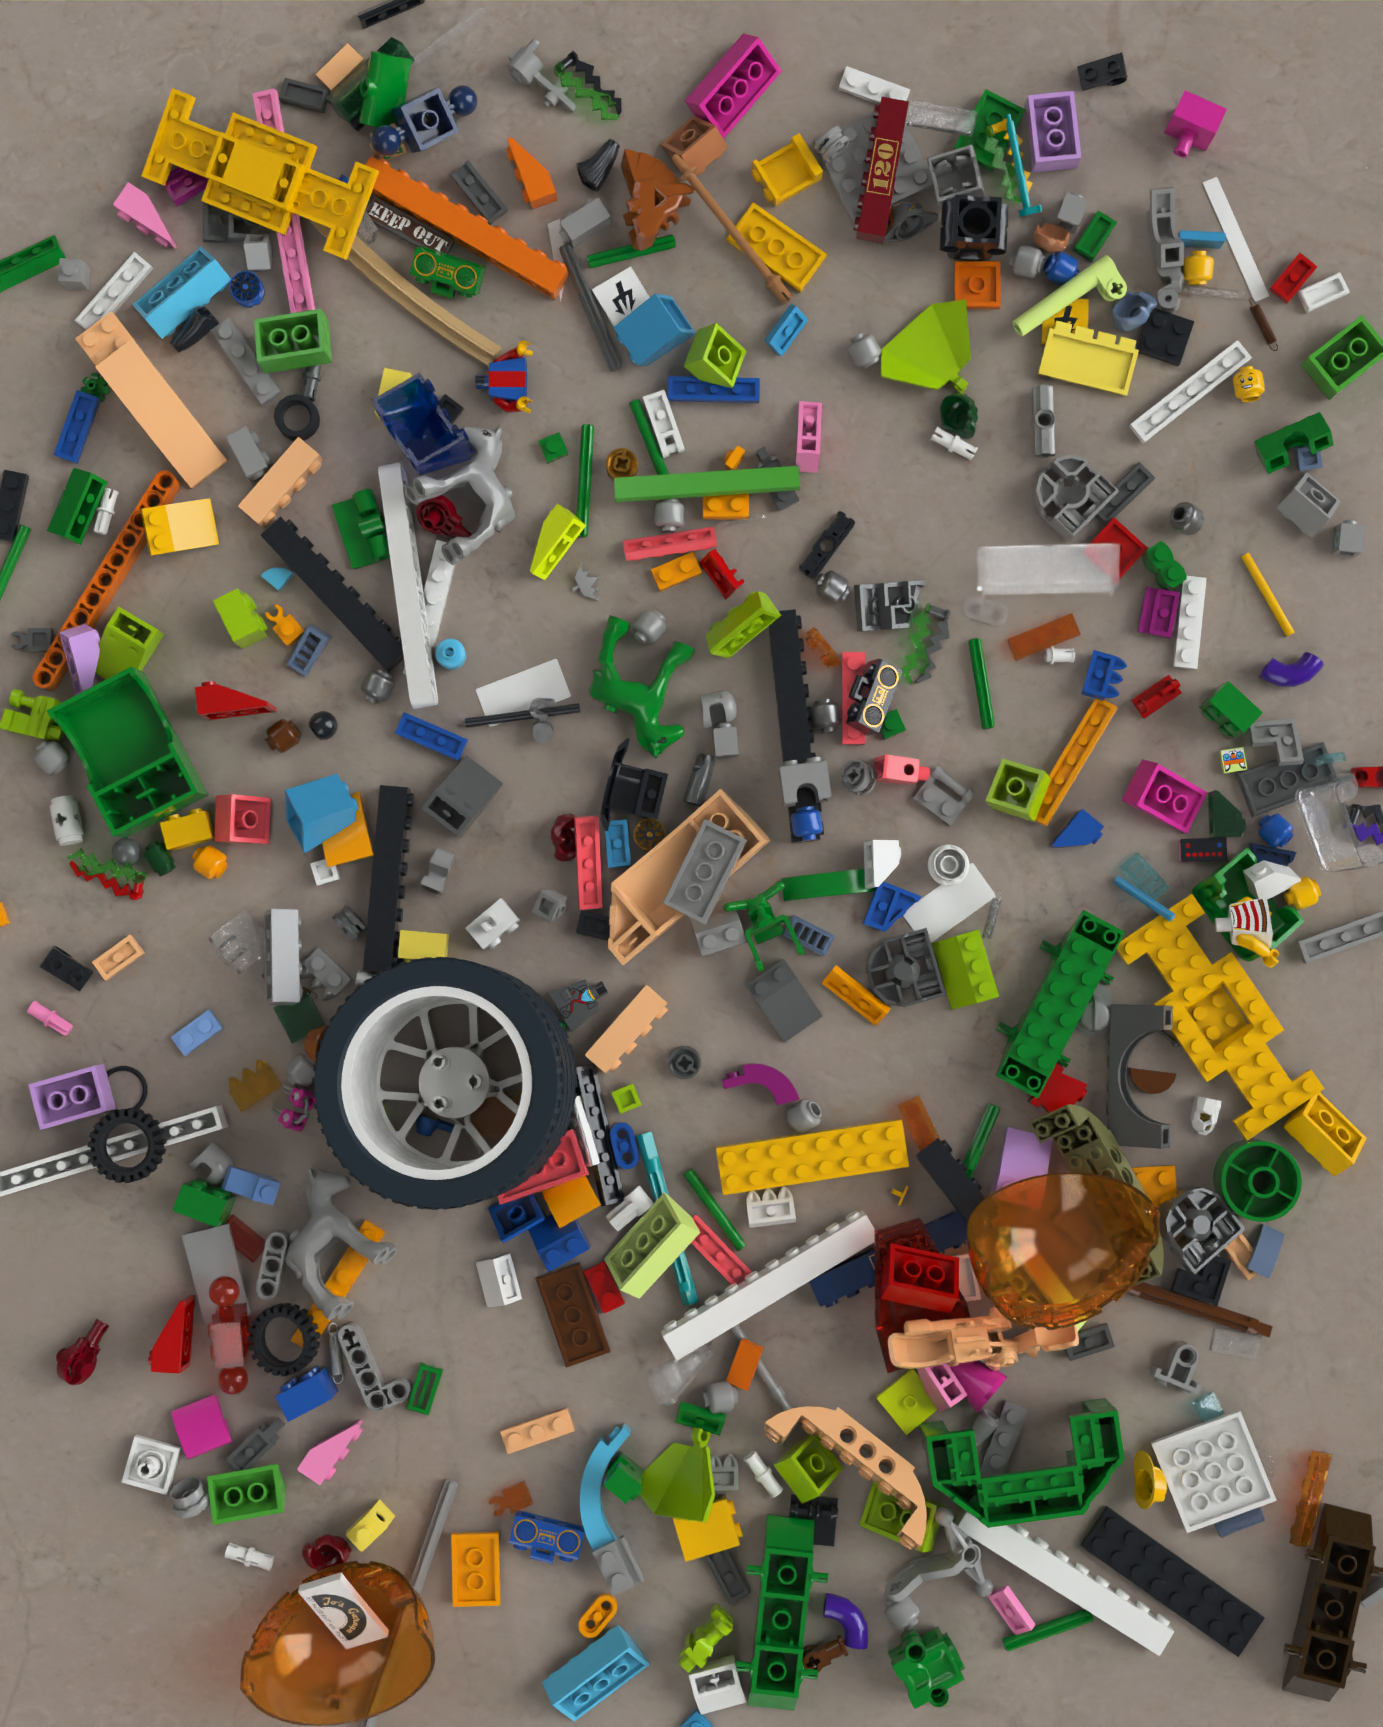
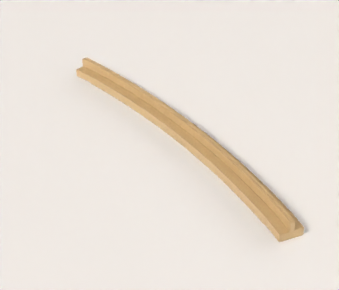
M308 220L326 239L328 238L331 228ZM355 236L347 258L353 266L420 322L489 368V364L493 363L501 353L502 347L435 303L389 266L359 237Z

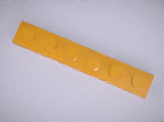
M1094 699L1049 774L1051 781L1035 819L1036 822L1045 827L1048 826L1117 711V706L1105 700Z
M368 1219L364 1221L359 1229L361 1234L373 1242H380L386 1233L384 1229ZM349 1246L325 1286L334 1295L346 1297L368 1262V1259ZM313 1303L306 1315L313 1316L314 1320H312V1323H317L318 1329L315 1331L316 1333L320 1332L321 1337L331 1320H328L324 1316L323 1311ZM298 1328L290 1341L303 1348V1337Z

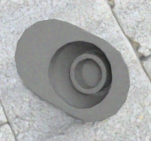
M1100 982L1076 1025L1082 1034L1089 1037L1101 1036L1110 1027L1111 993Z

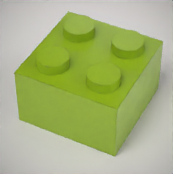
M237 588L213 600L233 642L242 649L268 637L265 632L268 627L264 619L255 612L258 609L252 596L249 597L247 592L243 593Z
M1002 758L985 801L994 810L1035 822L1051 779L1043 770Z

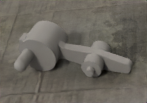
M532 39L525 48L521 47L518 52L514 50L509 56L510 62L507 64L512 79L524 85H529L532 80L536 81L547 91L543 97L546 107H549V105L554 107L559 102L573 113L577 106L564 95L568 91V82L565 79L563 81L558 79L552 84L539 73L543 68V64L533 54L539 46V41Z

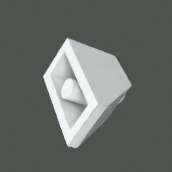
M871 840L864 842L865 889L879 887L899 865L901 858L899 840Z
M1264 860L1243 870L1248 890L1256 899H1269L1289 889L1292 885L1301 882V879L1290 867Z

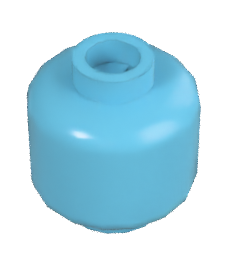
M452 638L441 641L435 651L438 663L448 670H457L462 667L467 658L466 650L462 643Z

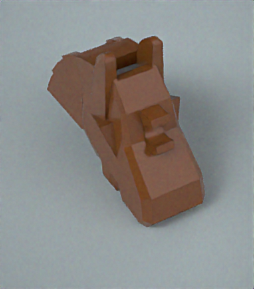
M624 149L621 168L632 197L626 201L629 212L623 214L626 226H634L629 232L633 248L642 251L653 245L661 228L664 231L668 230V222L672 221L674 225L678 224L679 217L677 211L681 207L690 205L691 199L685 195L693 194L694 188L686 183H680L671 169H668L660 159L657 160L643 152L639 153Z

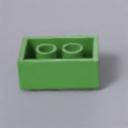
M322 309L254 319L257 362L265 373L332 363L329 320Z
M1361 315L1311 354L1301 366L1330 400L1383 359V340L1364 316Z

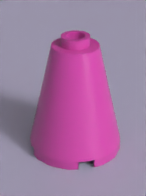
M980 1360L960 1363L957 1366L950 1367L968 1394L965 1399L977 1413L1007 1378L1004 1373L989 1369Z

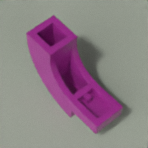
M759 1063L742 1064L744 1074L740 1075L739 1071L725 1074L726 1078L722 1079L724 1089L748 1083L761 1084L772 1092L776 1105L800 1100L791 1081L783 1073L768 1065Z

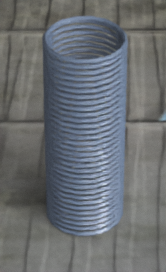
M1259 1507L1214 1524L1219 1536L1222 1538L1262 1521L1264 1522L1265 1517Z

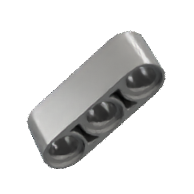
M277 1230L271 1233L265 1242L256 1285L257 1296L263 1300H270L275 1297L282 1287L286 1268L284 1258L291 1244L290 1234L284 1230ZM275 1236H280L283 1239V1247L274 1245L273 1239ZM270 1259L278 1262V1270H272L269 1267ZM265 1282L273 1285L274 1291L272 1294L264 1290Z

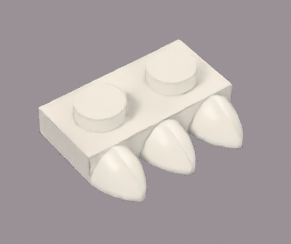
M783 1186L781 1188L778 1199L769 1188L765 1190L762 1201L755 1191L749 1192L746 1200L749 1228L796 1222L793 1196L787 1187Z

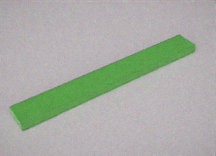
M799 466L614 478L616 502L796 491L800 490Z

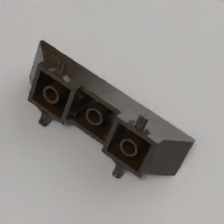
M1328 1503L1323 1504L1314 1549H1306L1305 1559H1310L1311 1562L1292 1645L1287 1643L1284 1645V1654H1289V1659L1282 1685L1283 1691L1330 1702L1340 1688H1345L1346 1679L1351 1670L1366 1673L1367 1664L1353 1660L1352 1653L1355 1641L1352 1637L1362 1593L1366 1594L1368 1582L1372 1575L1383 1578V1568L1374 1564L1376 1546L1373 1545L1371 1514Z

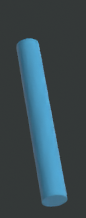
M1120 876L1115 878L1113 884L1170 922L1175 918V913Z

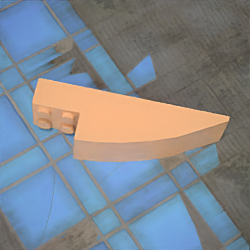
M112 311L75 338L96 365L95 368L191 489L228 462Z

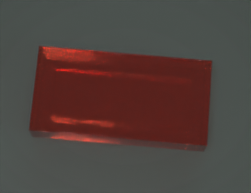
M233 1214L226 1223L230 1225L235 1249L254 1263L264 1251L266 1240Z

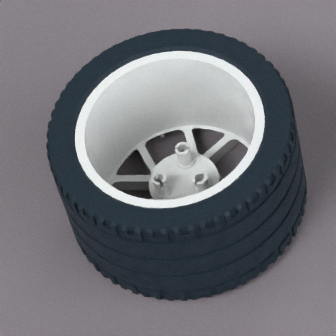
M425 957L413 959L409 963L401 962L398 965L386 968L385 972L380 971L376 973L372 978L365 980L363 986H358L354 989L355 991L345 998L346 1002L337 1008L338 1011L329 1020L331 1022L329 1027H326L324 1030L323 1039L319 1042L320 1050L316 1052L315 1056L317 1057L316 1066L314 1065L313 1068L315 1078H312V1083H314L313 1097L316 1099L314 1108L317 1109V1121L321 1123L322 1129L320 1130L322 1135H325L328 1147L333 1149L332 1154L338 1158L343 1168H347L350 1171L348 1174L355 1177L362 1186H368L369 1191L377 1193L384 1199L390 1198L396 1204L399 1203L407 1207L417 1206V1209L446 1210L460 1208L499 1196L527 1181L529 1177L535 1175L547 1163L546 1160L553 1156L557 1147L561 1144V1138L565 1136L572 1118H570L571 1112H574L575 1099L577 1097V1093H575V1087H577V1068H574L576 1060L572 1044H569L567 1040L569 1036L563 1025L561 1026L562 1022L558 1021V1015L553 1011L548 1002L542 999L539 993L529 985L524 984L520 979L501 970L464 959ZM465 1004L469 1008L470 1044L464 1047H447L438 1051L429 1010L443 1005ZM478 1007L487 1011L504 1027L482 1042L479 1041ZM416 1016H419L421 1019L427 1045L426 1050L394 1041L398 1032ZM509 1035L517 1050L522 1073L496 1082L489 1078L487 1067L481 1058L486 1048ZM396 1050L425 1059L419 1075V1094L388 1092L381 1089V1068L387 1051ZM522 1082L520 1105L504 1093V1088ZM495 1096L511 1109L516 1116L507 1133L492 1148L473 1124L471 1118L472 1113L483 1104L486 1098ZM384 1099L417 1102L416 1107L400 1131H396L390 1123L383 1107L382 1101ZM426 1107H429L440 1116L450 1118L456 1123L445 1151L440 1158H432L419 1152L405 1140ZM465 1128L485 1155L469 1161H451L459 1138Z

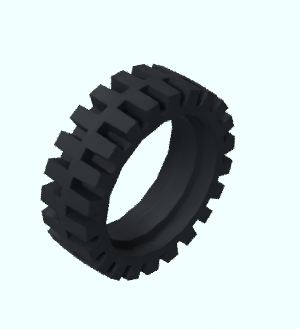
M280 1303L264 1310L253 1320V1325L248 1331L251 1333L248 1336V1342L252 1344L248 1348L249 1351H254L251 1357L253 1360H259L257 1365L259 1367L264 1366L265 1372H272L274 1376L280 1374L281 1376L292 1375L304 1369L317 1355L318 1351L316 1349L320 1347V1342L317 1341L320 1338V1332L316 1333L315 1330L318 1329L317 1323H312L314 1318L312 1315H306L308 1312L306 1309L300 1310V1306L296 1304L291 1306V1303ZM285 1317L290 1319L298 1326L302 1333L303 1350L294 1361L285 1362L277 1359L266 1346L265 1330L268 1323L274 1318Z

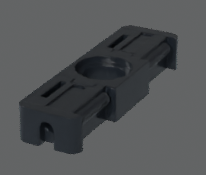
M842 511L837 513L839 517H836L828 530L825 529L812 547L809 556L802 565H799V571L812 580L818 577L855 525V521L852 518H847L846 514ZM823 540H830L833 543L831 551L825 552L821 549L820 544Z

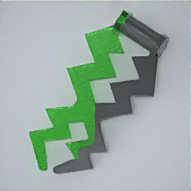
M927 603L924 611L912 619L920 631L908 637L917 650L915 653L905 656V659L910 664L901 668L909 684L913 683L909 670L919 667L916 660L920 658L924 660L926 665L917 669L923 675L915 683H920L932 677L929 670L935 669L936 666L931 660L930 654L942 649L940 640L950 638L947 623L950 610H944L931 605V603ZM931 614L942 618L941 622L935 623L941 633L930 637L929 639L933 646L925 648L920 639L931 634L925 625L931 622L927 616Z

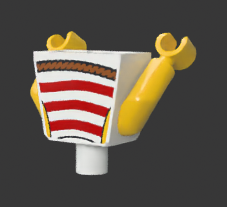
M1244 897L1236 903L1229 905L1228 918H1215L1216 932H1230V939L1233 945H1240L1254 951L1263 957V962L1267 967L1272 968L1279 963L1276 959L1279 956V952L1276 949L1270 951L1273 936L1270 919L1272 913L1269 912L1267 898L1253 900L1249 897Z

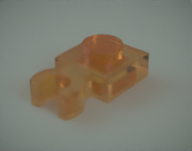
M525 1480L503 1489L504 1497L494 1496L489 1500V1504L497 1502L501 1506L500 1509L494 1511V1516L501 1515L505 1508L508 1507L510 1512L514 1513L534 1503Z

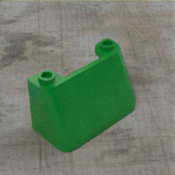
M1248 847L1241 850L1192 889L1193 896L1214 925L1215 918H1228L1230 904L1236 903L1244 897L1256 899L1249 892L1243 870L1258 863L1256 856ZM1269 898L1267 902L1269 912L1272 913L1270 919L1273 931L1271 951L1305 921L1295 908L1291 906L1279 908L1274 900ZM1220 932L1236 954L1244 961L1249 962L1261 957L1252 950L1240 945H1233L1230 939V932Z

